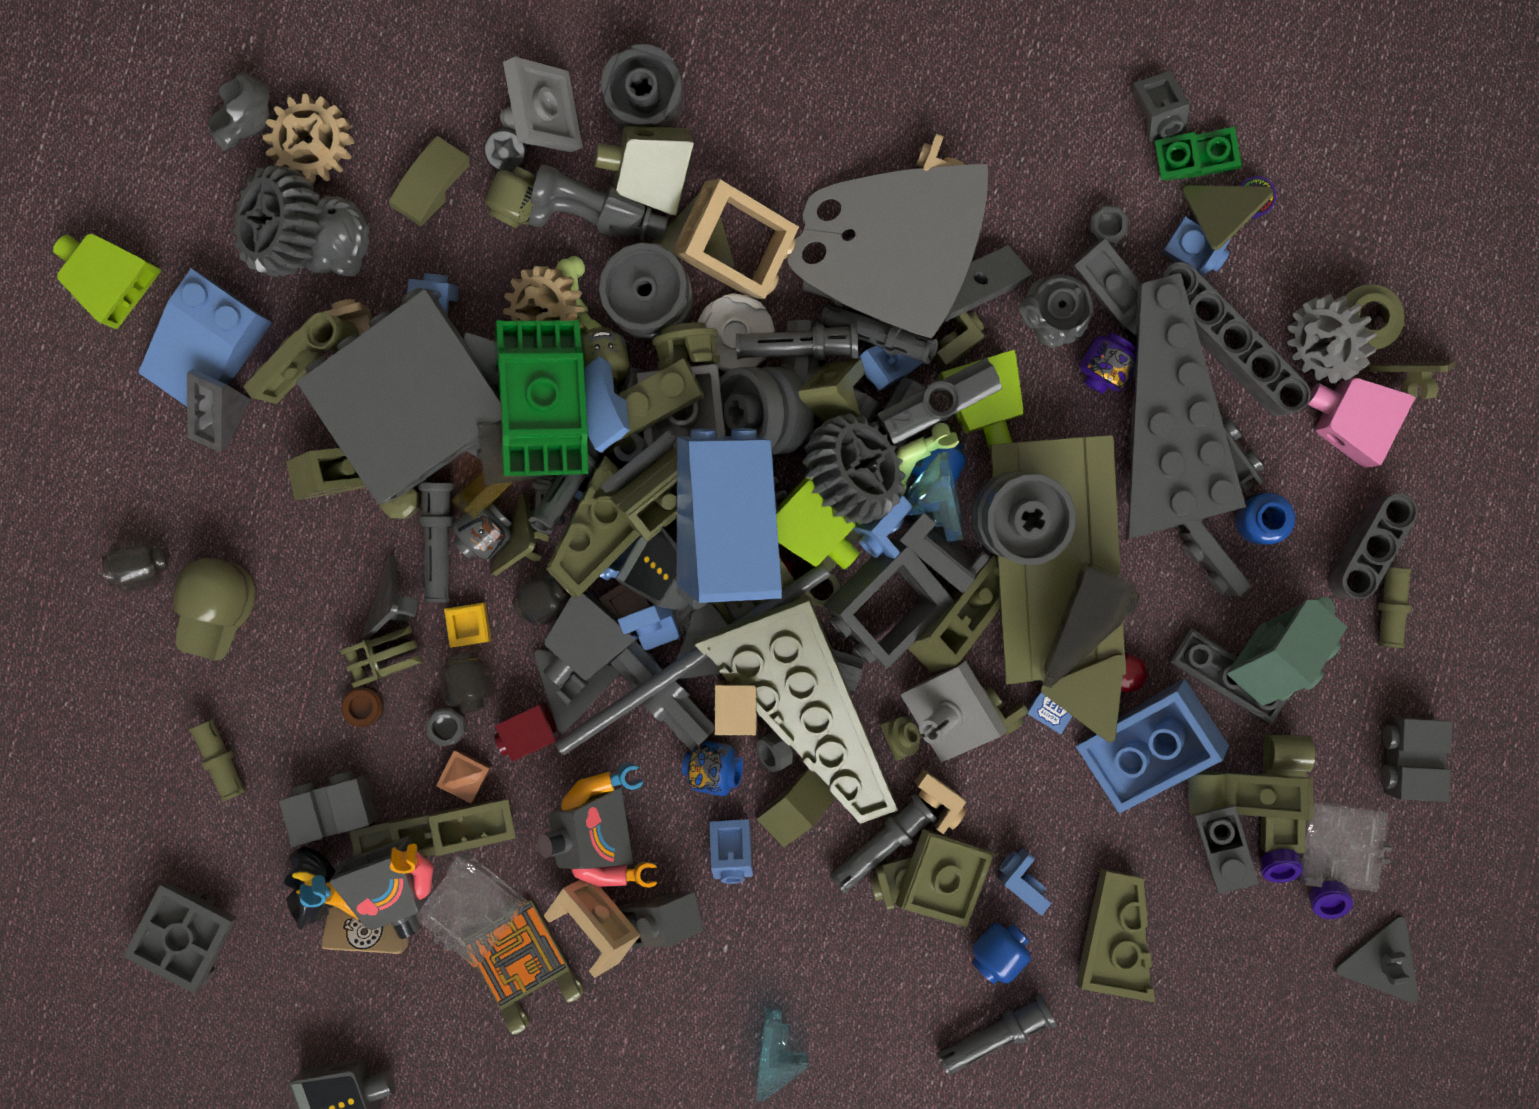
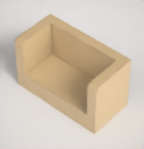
M718 680L715 685V735H756V686L734 685L731 681Z
M582 880L564 887L544 915L545 919L550 923L569 913L601 951V956L589 970L594 978L619 964L641 935L601 887L591 885Z

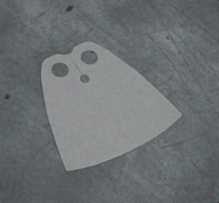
M987 164L931 167L928 171L923 170V168L894 171L840 182L816 191L807 200L802 214L805 227L803 233L795 238V247L792 253L788 254V265L804 281L839 302L901 329L932 339L956 300L975 252L987 200ZM828 199L837 200L841 204L840 214L830 221L821 220L817 215L819 205ZM847 229L855 231V237L850 241L842 239V233ZM812 242H820L826 247L824 259L816 264L806 263L802 258V251Z

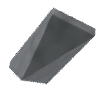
M193 369L187 372L188 438L222 453L230 443L251 399L225 383Z

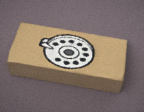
M337 907L329 909L322 939V949L400 954L408 947V938L400 939L391 923L370 930L366 929L360 920L355 919Z

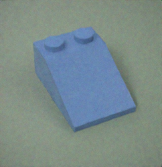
M191 268L168 300L138 373L187 407V372L193 369L229 385L273 322L210 278Z
M1186 679L1155 694L1120 716L1117 722L1116 739L1113 742L1109 743L1094 733L1076 745L1077 750L1119 814L1223 761L1229 747Z

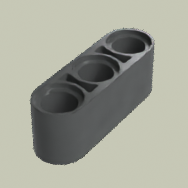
M1404 494L1378 496L1367 505L1329 573L1328 587L1336 597L1342 599H1366L1377 590L1416 520L1418 514L1417 506L1412 498ZM1390 503L1394 505L1397 513L1393 522L1386 515V509ZM1371 537L1377 543V551L1373 557L1367 551V542ZM1352 571L1358 578V585L1354 591H1351L1347 585L1348 575Z

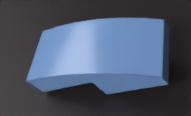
M598 356L584 368L588 437L594 448L599 452H603L614 442L622 439L630 431L627 402L614 393L611 363Z

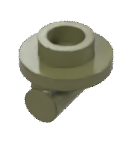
M892 718L880 723L895 761L914 755L917 752L920 743V733L916 725L909 718Z

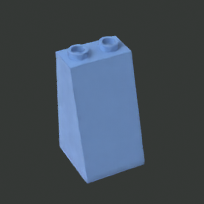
M734 428L732 429L731 436H716V430L692 429L691 436L677 437L676 585L698 603L781 599L782 597L771 440L757 435V429Z

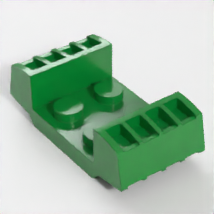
M496 320L494 340L495 364L498 365L502 430V443L500 447L501 475L589 474L588 428L580 321Z

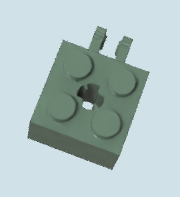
M1328 596L1306 600L1299 606L1268 622L1260 624L1227 672V675L1262 706L1278 699L1284 701L1294 692L1303 688L1305 690L1312 689L1322 679L1324 672L1321 669L1326 661L1334 657L1340 650L1342 645L1339 640L1348 628L1335 616V612H1337L1335 610V602H1332V599H1329Z

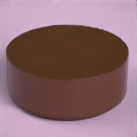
M371 687L352 689L342 700V715L353 726L366 727L372 725L383 714V698L378 691Z

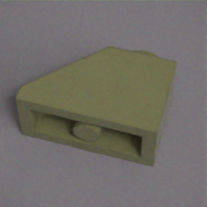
M341 448L308 451L286 461L295 500L331 496L366 488Z

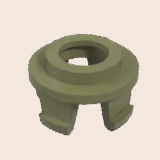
M1368 284L1357 287L1344 295L1347 297V307L1351 308L1356 304L1361 305L1358 313L1359 316L1361 309L1366 303L1373 301L1379 303L1378 307L1386 325L1382 329L1374 331L1377 336L1369 340L1368 344L1378 350L1390 345L1397 339L1402 331L1405 317L1401 301L1391 290L1380 285Z
M702 322L683 323L663 328L661 335L652 339V345L656 348L658 354V369L663 370L683 358L687 360L688 352L692 362H704V365L719 364L720 355L717 356L716 348L718 330L707 328L706 323Z

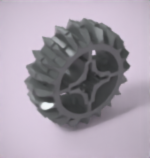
M268 165L266 169L258 168L255 175L248 176L247 186H241L240 200L235 201L237 211L232 216L235 219V228L232 230V233L237 236L235 248L240 250V260L245 261L248 268L264 273V275L278 277V275L286 276L288 274L295 275L298 268H305L306 258L313 257V244L319 243L316 237L317 230L322 227L318 223V216L322 213V209L317 207L319 194L313 192V182L306 180V176L297 170L278 165L275 167Z
M849 413L837 416L836 418H830L814 430V433L810 435L809 443L804 447L808 455L802 462L810 469L805 478L814 483L815 488L812 493H819L822 497L821 507L830 506L833 517L843 516L846 524L851 522H857L859 525L863 523L868 524L873 520L888 515V512L892 511L893 506L900 503L899 495L905 491L901 481L906 475L899 469L903 460L897 458L894 452L897 446H891L887 440L888 432L880 433L877 423H868L864 415L855 417Z

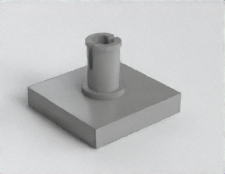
M512 57L504 61L503 65L511 107L503 109L500 113L503 127L516 131L517 142L566 152H574L583 148L569 71L519 57Z
M966 661L908 688L901 694L902 699L919 725L920 734L924 733V740L932 746L941 763L997 739L1007 731V728Z

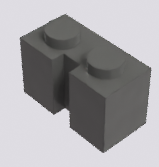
M1388 715V725L1384 727L1382 735L1383 744L1386 748V764L1381 769V783L1385 788L1384 794L1401 800L1449 802L1451 770L1446 769L1447 754H1451L1453 721L1429 717Z
M349 770L328 777L330 784L316 788L314 781L291 787L292 795L279 800L291 847L319 840L336 833L340 834L364 827L380 819L367 773L354 777L353 771Z

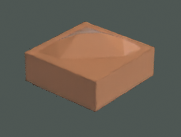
M456 749L453 751L436 786L472 804L491 766Z

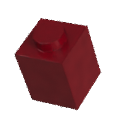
M545 702L495 725L498 733L494 734L496 744L502 755H509L512 762L561 738Z

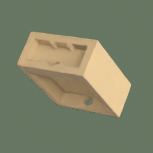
M709 180L704 182L672 253L743 295L765 299L778 283L779 275L777 273L783 260L788 257V254L792 253L795 247L796 240L794 237L799 226L723 180ZM727 202L775 230L752 280L703 252Z

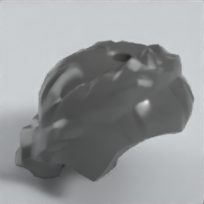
M246 72L237 73L233 80L219 88V94L224 104L219 111L210 117L207 123L212 139L224 151L236 148L243 138L259 134L266 127L267 124L265 122L270 116L268 87L263 83V80L254 78Z
M326 195L319 199L317 207L322 209V213L318 216V223L322 227L317 230L316 235L319 243L313 244V257L306 258L305 267L309 271L325 274L332 271L342 276H356L360 271L362 258L366 254L370 242L367 219L351 200Z
M1053 274L1048 278H1039L1036 282L1032 283L1027 297L1023 299L1020 305L1019 312L1022 315L1023 323L1034 330L1037 339L1049 348H1055L1056 346H1062V344H1071L1076 338L1083 335L1084 331L1088 329L1089 321L1093 314V307L1089 289L1082 281L1063 274ZM1060 301H1064L1066 303L1064 308H1060L1058 306V303Z

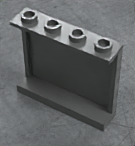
M416 288L410 291L400 300L403 305L392 313L385 311L374 317L368 323L371 327L360 336L354 334L341 341L337 345L339 350L328 359L322 357L312 362L305 368L307 374L296 382L378 505L395 501L501 427L500 394L437 301L442 295L436 290Z

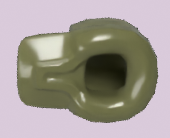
M202 558L188 563L181 570L175 583L172 598L173 612L180 615L175 641L180 651L214 661L221 660L226 656L236 630L249 618L255 604L257 589L253 577L242 566L227 560Z

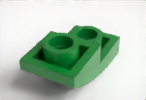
M1235 126L1198 135L1195 132L1155 140L1161 181L1211 175L1241 169L1242 166Z

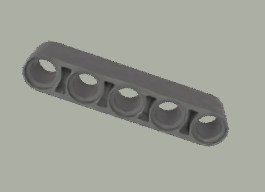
M1183 262L1173 263L1157 275L1155 280L1181 273L1201 345L1268 413L1281 417L1306 408L1311 397L1310 388L1307 383L1191 265ZM1197 303L1204 304L1209 309L1210 318L1208 321H1204L1197 316L1195 310ZM1225 331L1233 333L1237 338V348L1235 350L1230 349L1224 343ZM1254 359L1259 360L1264 365L1265 373L1263 378L1257 377L1252 371ZM1282 387L1288 389L1292 394L1290 406H1286L1280 400V390Z

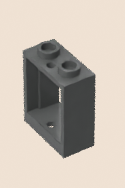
M892 538L889 540L900 552L895 559L880 555L877 558L872 556L824 604L825 608L833 616L829 620L831 625L842 636L847 638L850 635L857 643L853 647L854 651L869 665L875 661L887 669L954 602L917 555L906 545ZM898 570L921 600L878 643L853 614Z

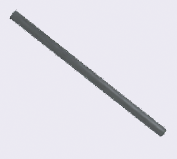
M821 562L817 567H814L784 587L781 599L765 600L730 625L793 602L830 577L829 571ZM695 647L556 741L557 749L562 755H566L709 657L706 654L703 655Z

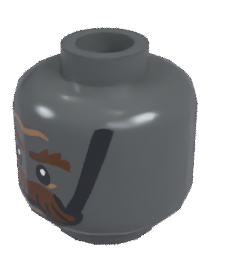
M476 501L453 523V530L457 535L453 543L469 559L475 554L481 559L488 560L510 541L512 532L509 527L513 522L493 501H490L488 504Z

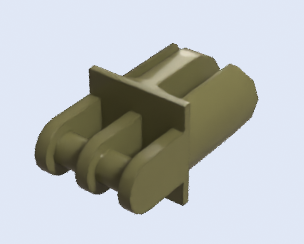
M410 625L340 650L341 655H346L349 666L346 667L347 672L351 671L355 680L354 683H351L353 688L423 663L422 656L419 655L387 667V659L417 649L416 640L382 651L380 648L382 644L412 634L413 631ZM364 648L368 658L363 661L360 660L357 650ZM370 664L374 674L370 677H366L363 666Z

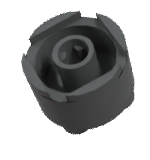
M637 44L630 46V49L620 54L616 53L612 56L603 70L601 89L608 113L614 124L622 131L626 126L673 127L678 122L684 108V91L679 70L669 54L656 46ZM645 88L650 89V93H645L643 96H637V93H643Z

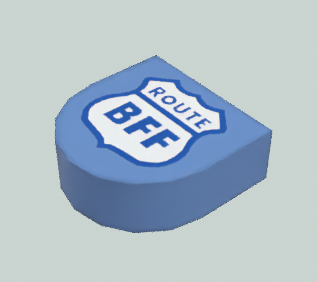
M1041 690L1035 695L1027 708L1029 711L1028 715L1059 734H1062L1072 715L1042 694Z

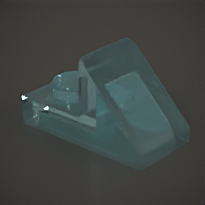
M942 452L938 454L909 488L907 501L911 504L912 508L908 515L934 512V519L937 522L936 527H944L947 542L963 540L962 512L948 452Z
M766 1008L756 1084L757 1101L768 1099L809 1066L808 1054L778 1050L786 1049L789 1024H782V1010Z

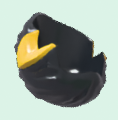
M301 847L289 856L293 868L283 882L284 885L294 889L286 898L290 913L300 930L309 923L314 924L316 921H321L322 916L329 915V909L335 907L325 903L318 907H306L300 902L301 884L312 886V878L317 875H322L325 877L326 883H330V879L335 873L333 866L320 852L306 847Z

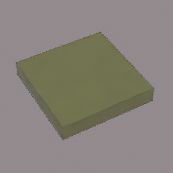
M923 829L895 904L907 911L968 927L994 852Z

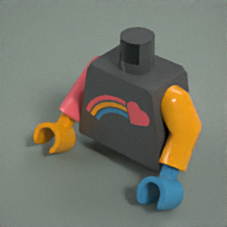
M628 762L621 765L616 774L611 775L609 771L578 780L562 799L561 806L551 810L549 814L551 832L541 834L538 837L537 845L540 854L544 858L555 856L556 865L559 868L571 869L575 878L597 887L626 886L628 881H635L640 886L647 888L656 885L657 881L643 882L640 877L641 871L644 868H657L654 864L641 862L634 869H627V865L633 864L622 788H615V786L621 784L630 790L641 787L643 784L642 779H635L631 782L625 781L626 773L639 767L634 763Z
M408 836L343 860L330 879V883H326L325 877L322 875H317L312 878V886L301 884L300 902L306 907H318L323 903L335 906L355 919L360 920L364 927L370 930L391 923L398 937L405 939L415 934L421 928L415 914L421 910L428 894L431 892L434 866L430 860L417 852V845L413 844L411 837Z

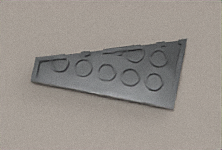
M1178 273L1142 283L1138 286L1135 333L1137 335V351L1133 372L1135 390L1134 398H1132L1129 451L1131 469L1130 488L1127 491L1129 509L1125 539L1135 538L1246 507L1182 275Z

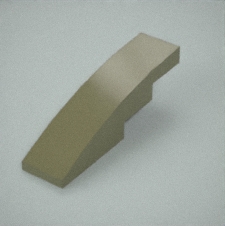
M508 798L380 822L349 831L354 856L408 836L411 837L413 844L417 845V852L424 857L431 855L440 856L516 839Z

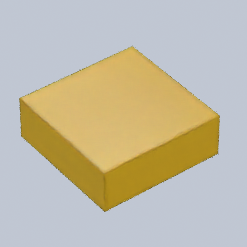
M486 602L444 609L450 648L492 641Z

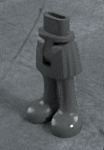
M541 164L538 170L531 196V204L533 206L529 225L543 227L553 213L567 212L597 226L599 233L634 240L640 236V242H644L645 237L663 241L668 218L651 213L652 207L617 194L612 185H610L607 193H604L562 174L554 167Z

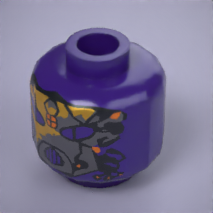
M1109 332L1107 337H1095L1078 364L1080 371L1086 375L1083 383L1100 394H1104L1107 389L1121 391L1133 375L1134 362L1136 361V354L1134 352L1137 348L1129 341Z

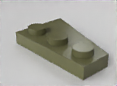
M606 455L600 459L546 568L574 599L579 597L640 536L610 500L620 490L604 492L601 488L604 482L619 471Z
M1104 868L1100 869L1076 985L1080 989L1155 1002L1154 988L1150 984L1149 968L1152 967L1151 952L1147 950L1145 928L1148 926L1144 879L1142 877Z

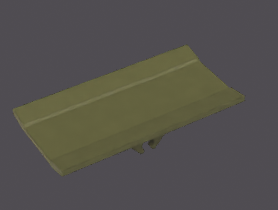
M1113 435L990 445L992 478L1005 472L1017 471L1042 474L1058 481L1066 489L1076 509L1075 531L1069 545L1056 558L1040 565H1022L997 555L1005 683L1015 684L1036 680L1059 679L1117 654L1122 655L1125 659ZM1025 513L1021 517L1022 520L1025 519ZM1111 619H1113V622H1112L1104 631H1102L1085 649H1083V650L1072 660V658H1073ZM1115 625L1117 626V628H1116L1115 630H1113L1110 634H1108V635H1107L1105 638H1103L1100 642H1098V643H1097L1096 645H1094L1091 649H1089L1086 653H1084L1081 657H1079L1077 660H1075V659H1076L1078 656H1080L1085 650H1087L1092 644H1094L1099 638H1101L1106 632H1108L1112 627H1114ZM1071 660L1074 661L1072 664H1070L1067 668L1064 669V667H1065ZM1124 661L1123 675H1126V664H1125V661Z

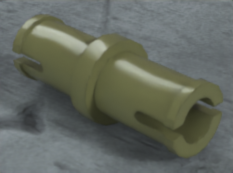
M1389 567L1385 574L1383 601L1378 602L1377 609L1381 610L1378 646L1405 648L1404 638L1407 613L1412 611V605L1408 604L1410 573H1412V569Z
M212 719L189 729L204 759V762L201 763L204 771L209 770L220 794L221 801H227L246 792L247 790L243 786L231 760L235 756L232 750L227 751L215 725V720Z

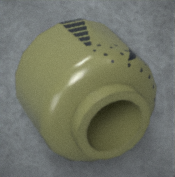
M515 166L513 172L499 170L484 199L485 204L490 208L488 214L516 229L519 224L528 225L533 206L531 204V196L536 176L518 166Z

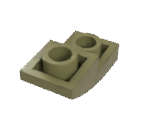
M436 136L402 178L389 200V206L422 227L446 202L445 191L470 166L469 156Z

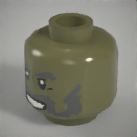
M606 327L588 330L581 338L584 368L600 356L611 363L613 386L616 387L619 382L628 376L630 371L625 339L619 333Z

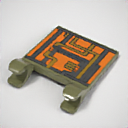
M533 899L463 940L501 1009L508 1030L513 1035L524 1031L530 1024L526 1012L517 1002L526 995L555 978L567 1002L570 1003L577 1000L584 993L582 983L570 968Z

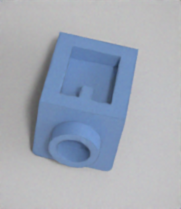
M1184 217L1161 251V254L1175 263H1188L1201 276H1204L1211 270L1217 272L1230 254L1226 246L1231 238L1219 250H1213L1200 226Z
M899 495L900 503L893 506L892 511L888 512V515L873 520L868 524L863 523L859 525L857 522L855 523L853 529L861 537L859 544L873 557L877 558L880 555L895 559L900 553L887 536L900 528L904 522V516L912 508L911 504L902 495Z
M652 605L618 619L623 634L636 630L644 650L655 648L676 640L681 636L671 608Z
M749 819L710 822L711 870L714 879H721V882L726 884H736L745 881V877L753 876Z
M1021 848L1018 853L1013 851L1002 862L999 868L1002 873L998 876V879L1042 916L1052 904L1042 895L1047 888L1029 873L1024 878L1021 877L1034 862L1035 858L1024 848Z

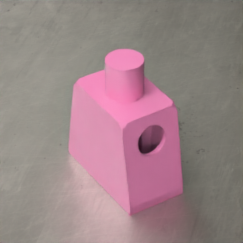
M1352 377L1346 381H1341L1335 391L1317 383L1310 391L1311 397L1308 405L1323 412L1316 426V432L1356 463L1368 468L1382 465L1416 397Z

